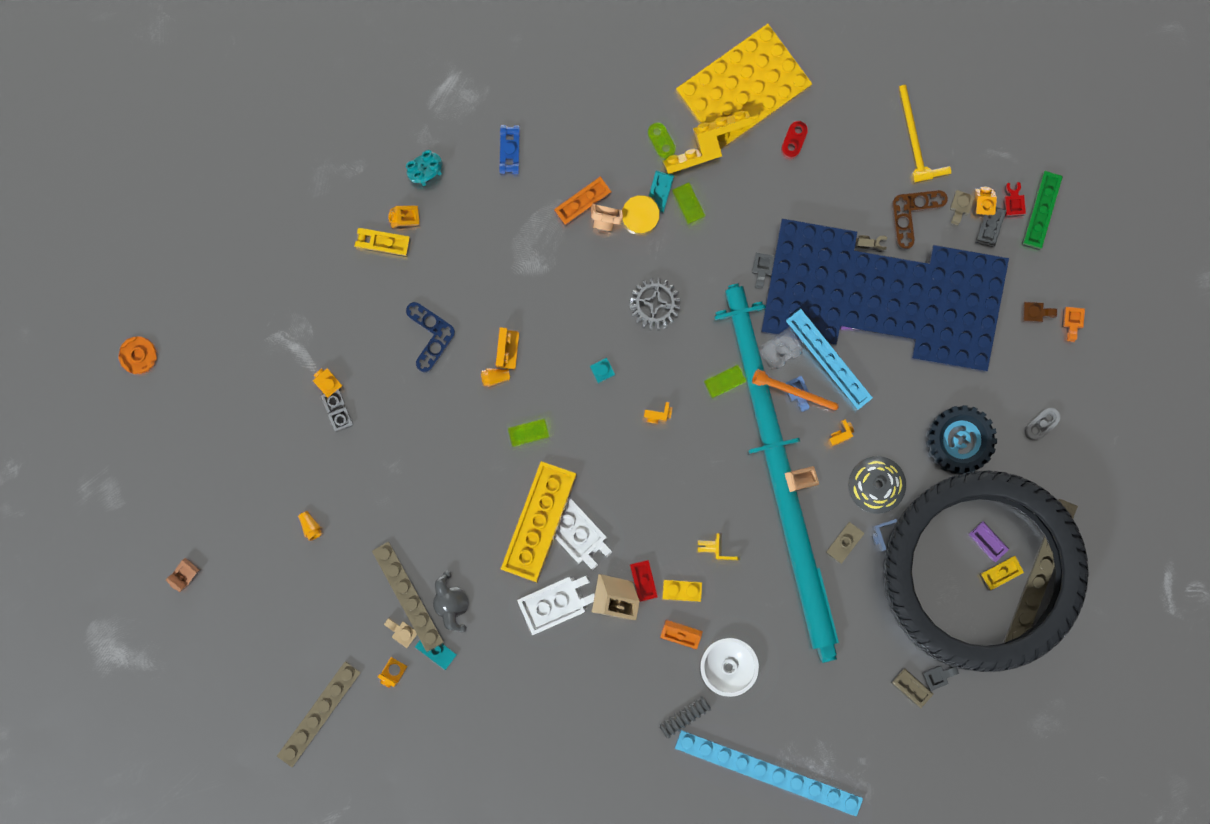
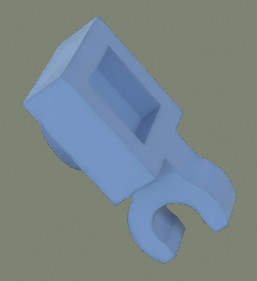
M802 376L786 382L788 385L809 392ZM788 393L791 402L797 399L802 412L810 408L806 399Z

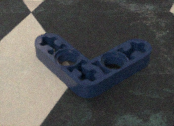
M412 302L406 308L407 316L434 334L416 360L417 369L420 372L427 373L433 369L454 338L455 330L452 325L421 304ZM416 306L419 307V308H418V311H419L421 314H424V311L427 312V313L423 316L421 322L418 321V320L421 318L420 316H418L417 314H414L413 316L411 315V314H412V312H411V310H410L411 307H412V308H416ZM427 317H434L436 319V324L433 327H428L425 324ZM450 328L451 335H446L443 341H446L445 345L440 340L435 339L437 336L441 339L443 336L442 329ZM433 343L440 344L441 350L439 353H432L430 351V346ZM426 352L436 357L434 361L431 358L429 359L428 364L430 366L428 368H421L420 361H425L428 357L425 355Z

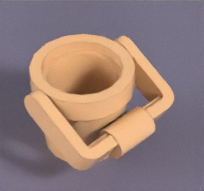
M595 204L591 205V217L594 219L593 228L612 231L614 224H621L623 218L622 210Z

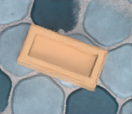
M814 466L785 473L790 492L819 485Z

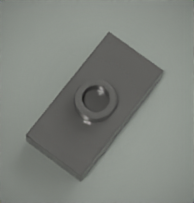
M996 207L994 215H984L976 242L995 247L1006 210Z

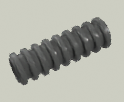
M700 696L698 701L696 699L694 700L695 703H690L689 707H684L685 710H680L679 714L675 713L673 718L671 716L669 717L670 720H665L664 724H659L660 729L668 739L671 738L670 735H675L676 731L680 732L682 727L685 728L686 724L690 725L692 720L696 721L695 718H700L701 714L705 715L707 710L711 711V707L704 697Z

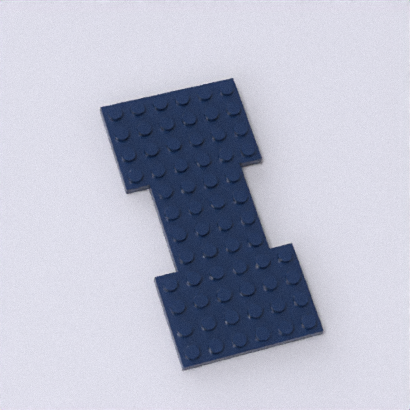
M781 219L761 332L799 338L786 322V319L801 308L829 344L837 345L840 326L915 339L912 358L988 371L1009 258L933 245L930 262L923 263L855 251L857 231Z

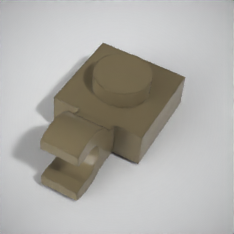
M956 190L950 207L951 210L955 211L951 221L952 224L958 226L962 215L969 214L975 196Z
M859 235L856 238L855 248L885 251L887 247L881 246L879 242L887 240V237L879 236L874 240L870 239V236Z

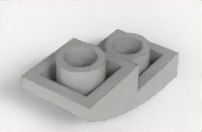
M339 389L329 398L324 393L321 394L335 432L353 425Z

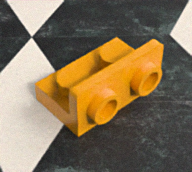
M503 327L499 328L496 368H516L519 341L518 331L508 330Z

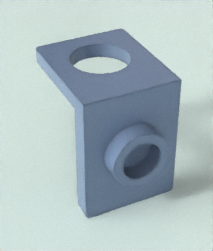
M897 519L873 526L875 533L872 534L875 545L879 544L881 551L886 550L880 527L895 523Z

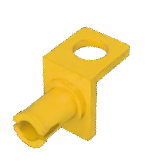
M717 533L715 541L698 540L699 546H706L698 547V553L714 552L718 560H740V557L721 556V533Z

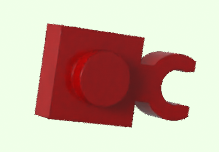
M1020 182L1016 183V190L1010 188V183L1006 184V191L1009 193V196L1004 197L1006 216L1026 214L1024 195H1019L1021 190Z

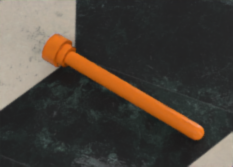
M757 369L753 375L752 383L758 386L766 384L832 410L839 408L836 402L768 377L765 371Z

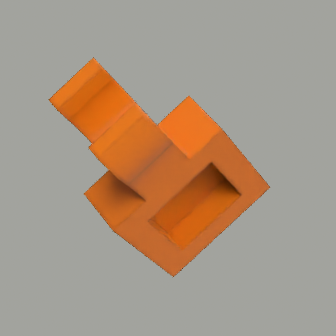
M1065 307L1063 327H1069L1067 341L1075 342L1077 340L1078 328L1082 329L1084 327L1085 309Z

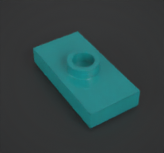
M656 170L648 197H651L658 204L660 212H664L674 175Z
M420 640L415 646L416 649L444 670L448 668L457 656L456 653L444 644L429 652H426Z

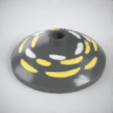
M872 456L859 462L852 470L848 484L849 492L855 504L864 511L874 514L885 513L897 507L902 501L906 492V478L900 466L893 460L882 456ZM876 481L882 482L881 488L876 487Z

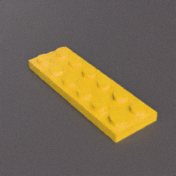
M542 461L540 462L501 570L538 583L577 478L576 473Z

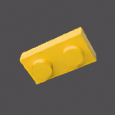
M1013 556L980 575L989 591L1023 574L1024 571L1016 556Z
M663 581L662 599L701 602L702 582Z

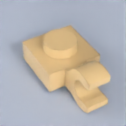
M390 618L384 623L386 627L395 632L392 638L408 648L417 635L416 631L404 621L400 626Z

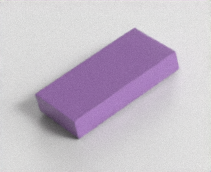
M984 521L969 533L971 538L994 562H997L1009 550Z

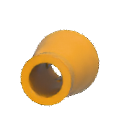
M486 368L484 371H481L483 386L488 385L490 387L510 380L509 370Z
M308 511L298 516L305 538L312 541L322 535V528Z

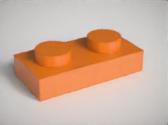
M666 620L660 638L697 649L703 631Z

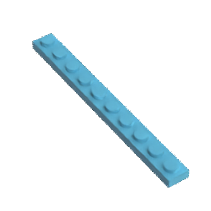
M682 730L675 745V749L856 817L863 798Z

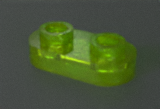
M661 123L650 125L648 137L658 156L662 159H667L669 156L674 155L676 150L675 144L665 126ZM659 129L661 133L659 135H655L654 130ZM668 146L670 150L665 152L662 148Z

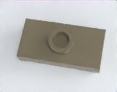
M848 522L826 553L842 564L865 533L851 522Z
M905 668L891 682L919 708H922L934 695Z

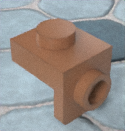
M184 558L174 572L167 577L166 581L173 589L181 592L189 586L200 570Z

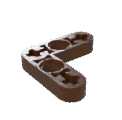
M936 190L900 194L894 198L892 210L896 243L900 249L908 250L914 245L915 238L911 212L944 207L948 201L945 192ZM927 195H930V199H935L939 195L944 200L940 204L937 201H931V206H928L929 198ZM916 197H923L925 205L922 207L915 204ZM899 199H902V202H906L903 206V212L907 211L908 214L902 213L897 215V212L900 213L901 211L900 206L896 205ZM899 218H907L908 226L900 227L898 224ZM910 230V233H906V238L910 239L911 242L905 246L900 241L903 240L904 235L903 233L899 234V231Z

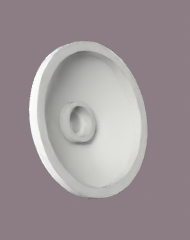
M725 638L714 642L706 649L701 659L700 669L705 684L713 692L731 697L743 694L752 687L758 676L759 664L755 652L748 644L738 639ZM728 663L732 664V670L730 671L725 669Z

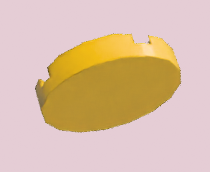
M636 195L624 204L622 219L629 230L636 233H645L651 231L657 225L660 210L658 204L651 197Z

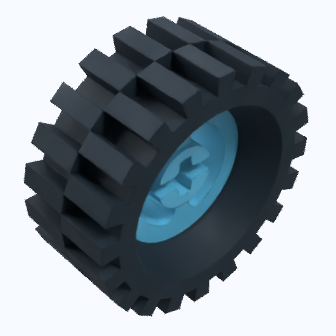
M967 405L954 406L939 414L930 424V430L927 431L928 441H926V445L930 449L928 453L930 457L933 456L935 459L933 462L936 465L939 464L944 471L948 470L953 474L976 471L991 460L992 454L995 453L996 449L994 447L997 444V438H995L996 428L993 429L991 425L993 423L992 420H988L985 417L987 414L983 411H977L978 408H969ZM955 427L964 428V431H959L954 435L958 438L963 436V441L967 444L971 442L969 433L973 435V448L966 454L958 453V449H964L967 445L965 443L959 445V440L956 437L951 438L952 448L948 444V435Z

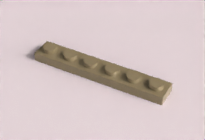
M390 542L372 550L426 652L443 644V639Z
M346 661L343 663L278 753L277 757L290 767H294L361 674L359 670Z

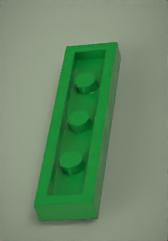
M1048 171L1043 172L1024 237V245L1042 249L1063 176Z

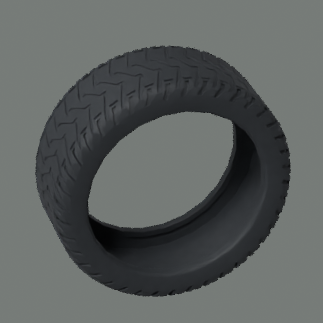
M990 470L972 471L949 477L928 488L903 512L895 524L885 551L883 566L884 586L892 614L900 628L922 651L936 660L960 669L979 672H1000L1032 663L1051 651L1069 633L1080 614L1086 597L1089 576L1088 557L1078 526L1070 513L1062 506V503L1051 495L1050 492L1028 479L1008 474L1007 472H993ZM988 500L1001 502L1018 509L1033 520L1042 531L1053 553L1055 581L1054 590L1047 609L1030 629L1021 636L1002 644L974 645L951 637L933 623L922 609L915 593L912 576L913 557L922 532L941 511L961 502Z

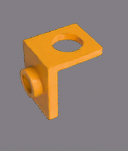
M390 657L382 673L378 675V678L381 679L380 683L388 688L391 686L396 687L407 666ZM392 664L400 667V672L396 676L389 673V667Z

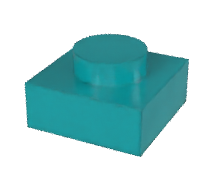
M607 358L590 366L598 384L615 376Z

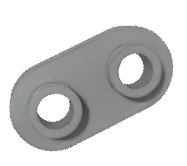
M1054 408L1043 410L1027 425V436L1032 440L1043 438L1059 423V412ZM1048 414L1052 416V421L1046 419ZM1034 427L1038 428V434L1032 432Z

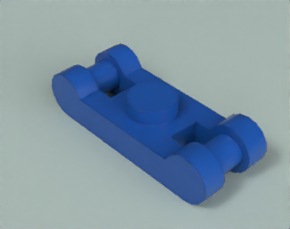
M514 125V127L500 126V174H505V172L519 174L520 125ZM506 134L514 135V140H506ZM506 160H513V165L506 164Z

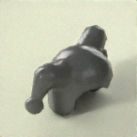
M445 571L443 576L435 581L436 595L433 600V607L435 612L443 617L446 629L465 632L467 627L464 624L459 625L456 622V617L466 612L468 598L461 588L447 587L446 580L451 578L450 571Z

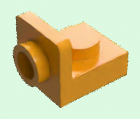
M395 206L390 209L388 220L391 223V228L419 225L418 206Z
M846 419L840 422L844 429L843 433L839 430L830 434L832 437L828 440L830 447L853 437V426L850 422L847 423Z

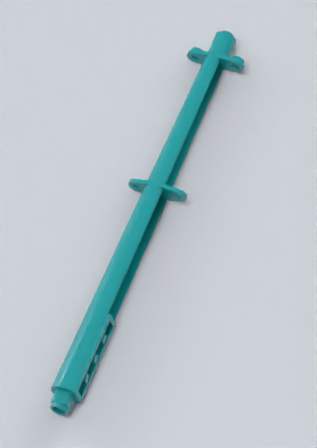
M739 283L728 286V290H725L730 312L727 313L726 310L717 311L714 318L715 321L732 318L762 441L761 447L748 451L749 454L764 451L812 649H818L822 663L837 660L834 644L839 643L821 571L816 566L797 490L789 491L785 473L791 472L785 446L800 442V438L783 441L769 386L766 384L758 386L752 383L755 371L757 369L764 371L749 313L764 310L766 305H763V301L753 303L752 307H749L744 286H739Z

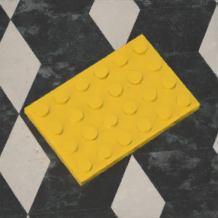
M766 24L676 88V91L700 124L714 122L719 117L732 116L738 111H748L753 124L717 136L720 150H722L812 86V82L770 25Z

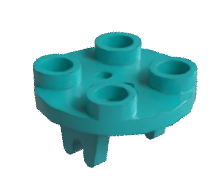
M426 150L422 155L409 161L406 164L409 180L425 186L426 181L432 179L437 174L440 176L443 163L441 157L436 153H432L431 150Z

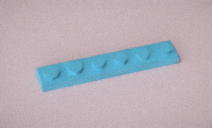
M801 308L786 319V322L857 409H860L873 398Z

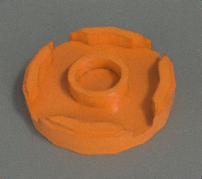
M131 337L119 349L121 366L132 374L149 372L157 361L155 345L144 337Z

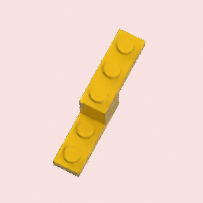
M738 111L732 116L719 117L714 122L701 123L693 128L698 149H690L684 154L671 155L667 159L662 160L667 173L670 174L722 157L717 136L753 124L748 111Z

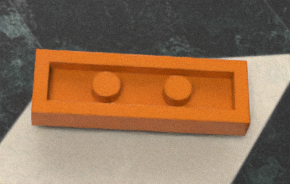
M600 176L556 207L554 211L566 226L591 208L592 204H597L611 194L612 191Z

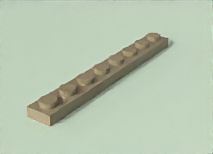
M1058 499L1073 519L1078 506ZM1045 536L1004 642L1021 636L1032 627L1055 567L1053 553Z

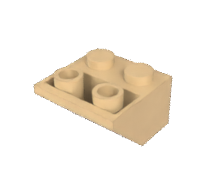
M599 574L592 613L636 621L640 601L633 581Z

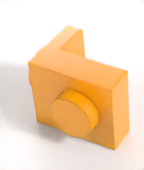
M990 187L975 189L976 213L994 215L997 202L995 190Z
M321 368L313 375L315 377L313 382L327 398L342 387L341 383L328 368L326 370Z
M665 402L664 413L645 410L643 419H647V423L658 424L659 421L666 422L667 418H671L673 407H669L670 402Z

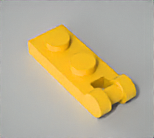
M364 228L357 229L358 239L355 241L354 247L407 256L410 242L409 236ZM366 236H371L370 243L365 242Z

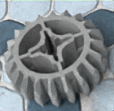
M650 278V284L643 280L644 287L637 284L636 287L639 292L636 290L632 291V294L636 296V298L630 297V301L635 302V304L630 305V309H636V311L632 312V316L639 315L636 321L640 322L643 319V327L646 326L647 322L650 323V329H653V324H657V329H660V323L667 327L668 323L666 320L668 319L673 323L674 319L671 315L678 316L674 309L680 310L681 306L675 303L680 302L681 298H674L679 292H671L674 285H670L669 288L666 287L668 284L667 280L664 281L663 285L660 284L661 278L657 279V283H654V279ZM655 289L652 297L640 298L647 290ZM660 290L667 293L671 303H667V301L660 298ZM657 294L658 303H660L661 305H657V308H655V312L653 313V304H651L650 301L653 302V299H655V296ZM639 304H644V306L650 308V317L641 311ZM670 309L665 316L656 318L658 310Z

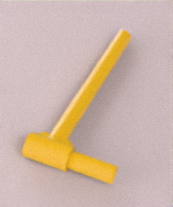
M899 86L917 169L912 172L914 183L951 174L950 166L934 170L924 166L907 86Z

